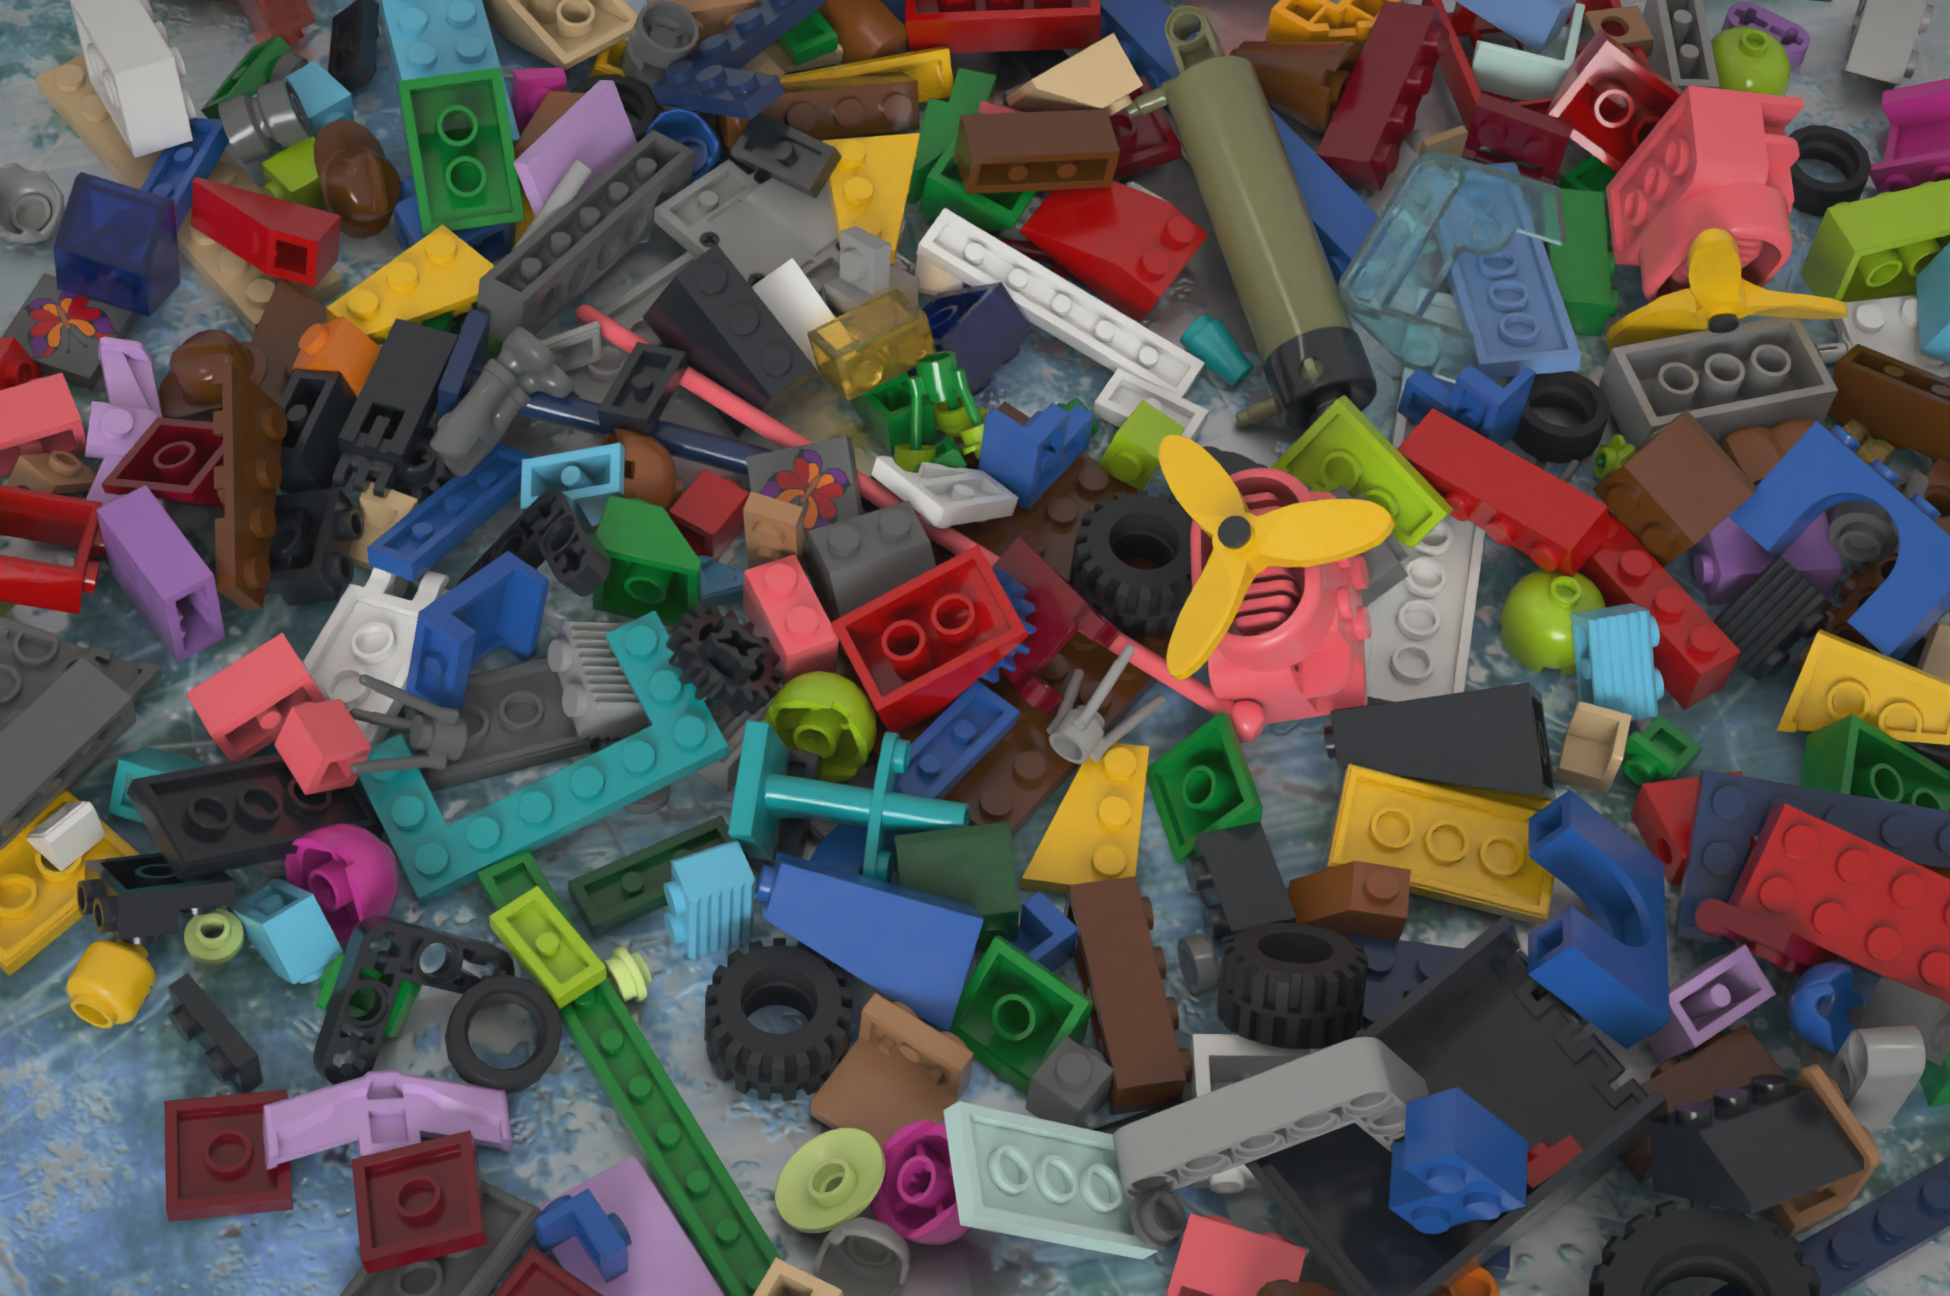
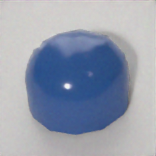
M677 107L661 112L648 126L645 135L655 130L695 151L690 184L719 166L722 157L719 133L700 113Z
M1831 961L1815 965L1805 971L1795 984L1788 1006L1789 1022L1799 1039L1808 1046L1835 1057L1850 1032L1857 1029L1849 1021L1850 1011L1852 1008L1864 1004L1863 998L1852 985L1854 973L1847 964Z

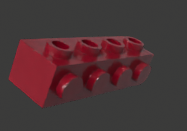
M1384 1L1316 153L1349 187L1382 191L1389 173L1394 172L1397 167L1399 150L1406 134L1411 133L1413 130L1417 108L1423 95H1427L1431 89L1433 72L1439 58L1443 57L1448 50L1449 31L1445 28L1437 7Z

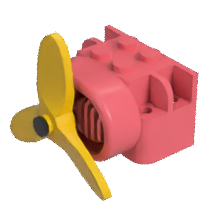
M1688 85L1606 186L1614 259L1620 265L1640 267L1643 294L1649 304L1631 312L1609 328L1606 334L1607 351L1609 353L1615 347L1709 330L1713 333H1728L1739 327V319L1746 316L1795 319H1841L1848 317L1847 304L1840 300L1806 294L1778 292L1763 288L1786 264L1793 250L1789 215L1795 200L1790 167L1797 161L1800 152L1798 142L1794 138L1786 136L1785 127L1803 108L1802 98Z
M1180 435L1165 436L1159 445L1158 458L1160 466L1172 493L1193 520L1190 531L1192 591L1178 616L1166 655L1167 668L1172 677L1179 681L1186 679L1198 671L1208 660L1210 683L1216 698L1232 700L1234 702L1242 700L1257 702L1265 710L1267 716L1266 724L1331 715L1330 711L1368 706L1364 639L1371 638L1372 626L1369 611L1366 606L1362 605V589L1369 587V573L1365 558L1360 556V554L1380 545L1391 534L1395 526L1392 516L1384 507L1372 501L1337 499L1334 495L1327 492H1310L1299 479L1278 469L1251 468L1229 476L1220 463L1193 440Z

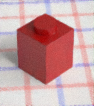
M704 468L669 510V517L697 556L713 557V561L717 562L745 528L743 508L748 499L749 492L743 490L734 480L725 477L721 478Z

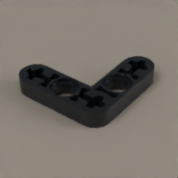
M551 488L542 493L462 576L457 585L509 551L535 569L546 560L560 583L579 597H586L593 594L605 582L610 572L611 560L580 505L558 488Z
M372 916L364 919L355 927L351 934L313 1055L316 1071L333 1085L363 1077L368 1071H372L401 980L464 994L467 989L485 978L505 975L514 976L513 960L505 951L485 941L383 916ZM385 937L391 941L388 951L379 950L376 954L369 949L372 939L382 940ZM442 943L446 951L444 963L438 970L424 973L420 966L422 952L431 944ZM463 959L469 963L481 966L487 965L489 962L495 966L492 976L483 975L482 978H479L468 970L461 969ZM362 967L372 972L375 969L382 973V977L380 980H377L366 973H360ZM371 987L375 993L373 1008L366 1015L352 1017L348 1008L352 994L360 988ZM343 1024H347L355 1030L364 1031L363 1036L359 1037L351 1032V1035H348L341 1030ZM347 1050L355 1054L352 1064L344 1063L340 1068L333 1064L335 1054H345Z

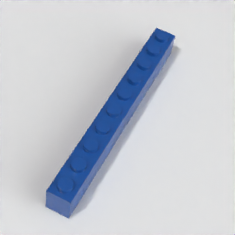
M1101 0L1102 39L1112 33L1115 34L1139 78L1143 76L1146 78L1151 90L1160 87L1161 83L1180 74L1164 28L1166 19L1173 10L1163 0ZM1193 33L1186 39V41L1193 39L1197 36V34ZM1168 105L1164 106L1163 108H1164V109L1171 115V117H1172V114H1171V112H1170L1169 106H1168ZM1270 108L1337 286L1350 299H1353L1396 275L1405 242Z

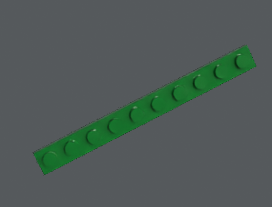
M529 849L477 872L478 886L494 912H497L532 888L538 886L584 940ZM607 977V979L558 1010L560 1021L727 1296H753L775 1258L781 1259Z

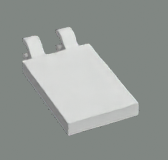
M375 567L365 587L349 584L303 661L327 701L341 699L349 712L356 708L397 717L404 704L360 684L359 677L367 674L402 690H406L418 612L450 591L444 589L449 581L447 575L427 571L412 601L401 598L409 584L407 579ZM354 720L371 747L382 743L390 729Z

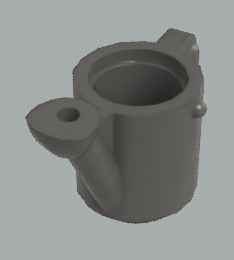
M1889 468L1901 479L1894 488L1910 500L1917 492L1925 498L1929 480L1920 469H1913L1901 474ZM1855 501L1838 504L1825 511L1829 523V540L1833 547L1842 555L1854 561L1872 563L1883 561L1894 553L1898 545L1899 536L1892 517L1885 509L1871 503Z

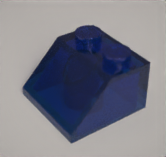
M80 172L75 178L53 245L57 289L151 317L181 284L175 201Z
M998 282L938 293L918 313L917 324L901 330L888 345L906 362L908 377L917 375L916 359L936 352H955L958 366L965 369L969 389L972 396H975L988 387L991 382L989 377L999 366L1010 362L1019 354L1021 350L1019 345L1033 330L1003 283Z

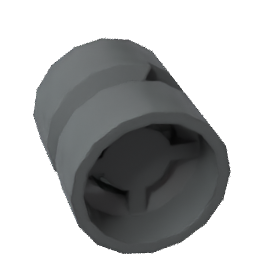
M661 0L650 2L644 6L637 17L631 36L621 55V69L625 77L633 78L646 86L651 92L650 87L665 76V71L668 67L688 59L692 54L699 38V26L694 16L686 8L674 2Z
M282 77L259 86L257 97L253 98L247 93H242L218 104L219 116L228 140L244 164L272 154L273 145L276 143H280L283 147L288 148L312 138L311 126L305 109L287 77Z

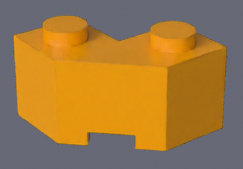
M1280 0L1271 9L1265 41H1349L1358 44L1356 47L1363 50L1384 1L1402 3V0H1341L1338 4L1330 0Z

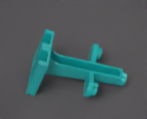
M746 721L728 834L733 840L739 841L741 848L750 858L773 860L778 822L781 818H800L866 827L868 830L862 875L891 883L894 854L892 851H885L886 830L912 834L966 827L969 825V803L893 792L897 773H907L911 754L910 741L900 739L899 733L886 732L884 734L874 788L871 789L786 775L790 754L789 748L769 723Z

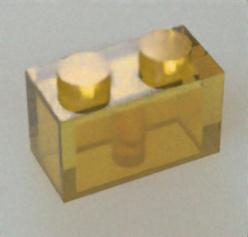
M898 288L807 332L819 374L847 401L916 367L915 360L923 358L928 354L936 353L926 313Z

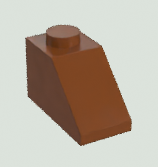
M1352 861L1290 880L1288 896L1296 915L1295 923L1324 928L1346 937L1353 933L1399 941L1408 916L1411 869Z

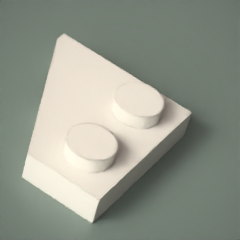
M877 456L871 473L875 479L903 501H909L912 508L921 514V519L925 523L941 529H946L953 525L971 522L982 523L989 519L1012 516L1018 501V497L983 470L962 467L950 468L942 464L922 462L919 472L915 473L901 469L895 464L892 457Z

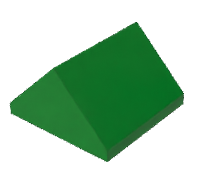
M1220 712L1147 767L1146 779L1175 863L1185 864L1186 859L1191 858L1196 835L1261 822L1263 806L1228 713Z
M997 935L992 940L960 995L950 1030L941 1028L939 1032L947 1031L959 1037L965 1043L968 1050L974 1053L976 1059L1028 1095L1031 1077L1066 1036L1079 1045L1084 1041L1093 1000L1002 936Z

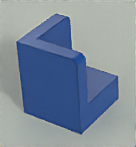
M1039 890L1022 904L1020 924L1018 926V941L1010 943L1054 972L1074 956L1078 928Z

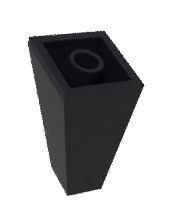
M1530 683L1330 711L1332 726H1325L1324 728L1329 759L1336 758L1337 766L1345 770L1348 764L1405 778L1538 800H1549L1552 802L1556 800L1542 694Z

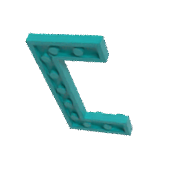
M655 610L605 634L607 643L651 726L448 826L419 768L359 774L367 795L422 906L477 880V872L526 849H529L530 853L730 755L728 744L704 700L695 698L697 688L692 683L681 684L678 679L683 675L682 668H676L669 664L668 660L675 652L666 647V642L670 637ZM400 733L372 747L366 761L412 756Z

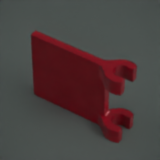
M1018 536L993 565L992 569L999 568L1012 575L1014 581L1028 589L1022 599L1034 604L1036 610L1025 617V622L1035 626L1036 633L1029 634V637L1023 641L1029 647V653L1021 654L1016 652L1012 657L1017 667L1014 672L1003 667L998 669L1015 685L1019 694L1032 707L1036 709L1040 707L1046 714L1051 715L1064 698L1040 677L1043 670L1078 630L1091 641L1095 642L1097 640L1106 649L1111 646L1122 632L1088 603L1023 538Z

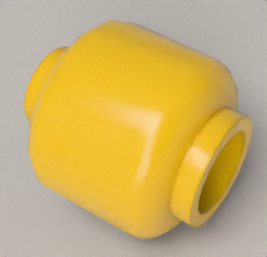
M118 938L116 941L98 940L91 943L67 980L66 990L72 1000L70 1004L72 1010L84 1021L100 1028L109 1029L114 1024L122 1025L134 1020L154 988L157 978L152 964L147 960L149 956L148 951L141 944H128Z

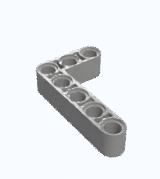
M1837 959V960H1836V961H1838V962H1841V963H1844V964H1847L1848 966H1850L1848 963H1846V962H1844V961H1842V960H1840V959ZM1774 966L1789 1019L1788 1006L1790 997L1800 977ZM1853 981V984H1852V985H1853V986L1855 987V989L1857 990L1856 985H1855V981ZM1862 1005L1856 1006L1850 1011L1849 1021L1857 1029L1850 1032L1836 1057L1818 1051L1802 1042L1791 1026L1802 1068L1812 1064L1819 1065L1826 1076L1837 1083L1843 1094L1844 1102L1859 1124L1870 1132L1884 1131L1889 1126L1924 1072L1926 1061L1925 1046L1918 1028L1915 1025H1899L1858 1029L1864 1015Z
M1357 1037L1345 1040L1119 1128L1113 1135V1141L1124 1193L1128 1197L1135 1198L1146 1191L1171 1192L1352 1123H1356L1387 1150L1392 1152V1144L1404 1141L1406 1102L1429 1096L1426 1081L1381 1040L1375 1037Z

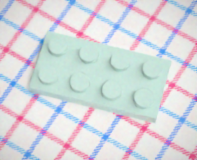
M958 1101L943 1110L960 1225L1141 1260L1158 1252L1139 1240L1132 1229L1130 1207L1134 1198L1128 1197L1124 1193L1113 1134Z

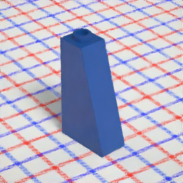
M781 852L776 853L772 867L763 865L756 884L754 899L762 901L760 908L766 921L895 1001L907 1005L916 1014L937 1027L950 1030L984 921L977 907Z

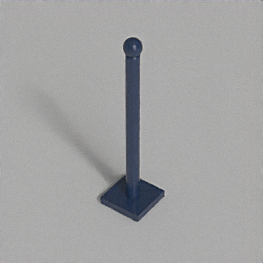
M472 309L467 314L438 387L437 424L443 415L456 408L483 372L482 367L488 361L489 313ZM537 391L529 395L531 401L522 410L519 409L517 414L604 438L608 433L616 434L613 428L600 426L597 410L601 404L570 395L561 399L552 397L542 391ZM659 419L649 435L664 445L671 456L749 476L746 456L774 451ZM870 476V478H872L873 480H875V481H877L878 483H880V482H879L877 479H875L873 476ZM861 497L862 506L866 512L869 513L880 509Z

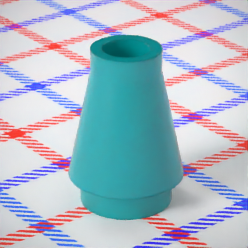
M1208 313L1203 314L1186 329L1179 342L1186 348V352L1205 362L1203 367L1226 380L1233 388L1241 384L1254 369V365L1246 358L1221 318L1214 320Z

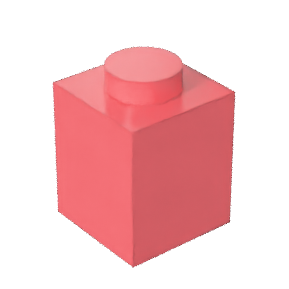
M341 699L317 703L305 702L298 706H292L274 744L305 795L354 786L360 773H352L350 766L354 762L366 761L372 750L369 742Z

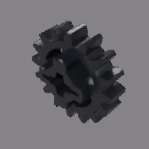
M711 604L705 611L697 605L688 614L685 613L670 630L672 636L666 642V647L675 653L668 661L671 666L682 668L683 675L678 680L681 684L692 683L697 688L695 698L698 700L703 699L705 696L711 698L714 710L718 712L725 705H728L735 717H739L745 710L751 715H755L778 693L780 688L777 684L783 679V673L774 668L780 661L779 656L767 652L766 646L770 642L767 637L757 638L752 633L754 624L751 621L745 623L744 626L740 624L735 611L729 610L725 616H722L716 605Z

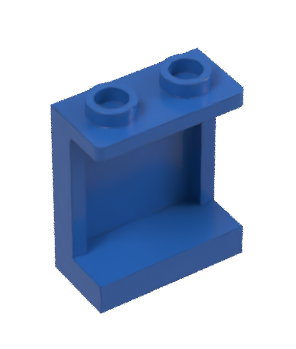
M507 551L419 611L405 691L438 706L457 709L460 712L463 707L469 669L501 647L508 649L523 661H528L535 656L549 588L548 578Z

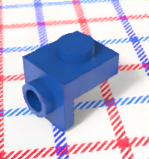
M589 1189L582 1191L574 1197L564 1195L555 1199L542 1210L540 1217L535 1220L536 1242L543 1253L550 1251L575 1236L606 1283L628 1271L627 1246L632 1244L628 1230L615 1212L609 1215L605 1214Z

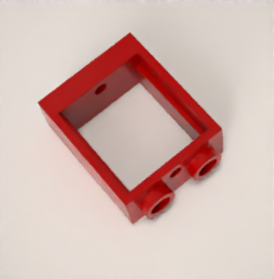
M0 485V535L78 548L73 567L0 555V602L80 614L85 593L95 594L98 584L100 562L94 561V557L104 558L106 554L96 511L102 507V502Z

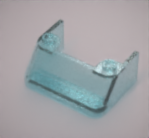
M1429 152L1419 156L1406 171L1343 273L1338 284L1343 308L1402 366L1415 371L1420 368L1430 376L1455 384L1458 375L1470 364L1479 370L1474 336L1472 333L1423 318V314L1462 250L1480 256L1493 255L1505 249L1516 232L1562 246L1566 240L1560 187L1444 152Z

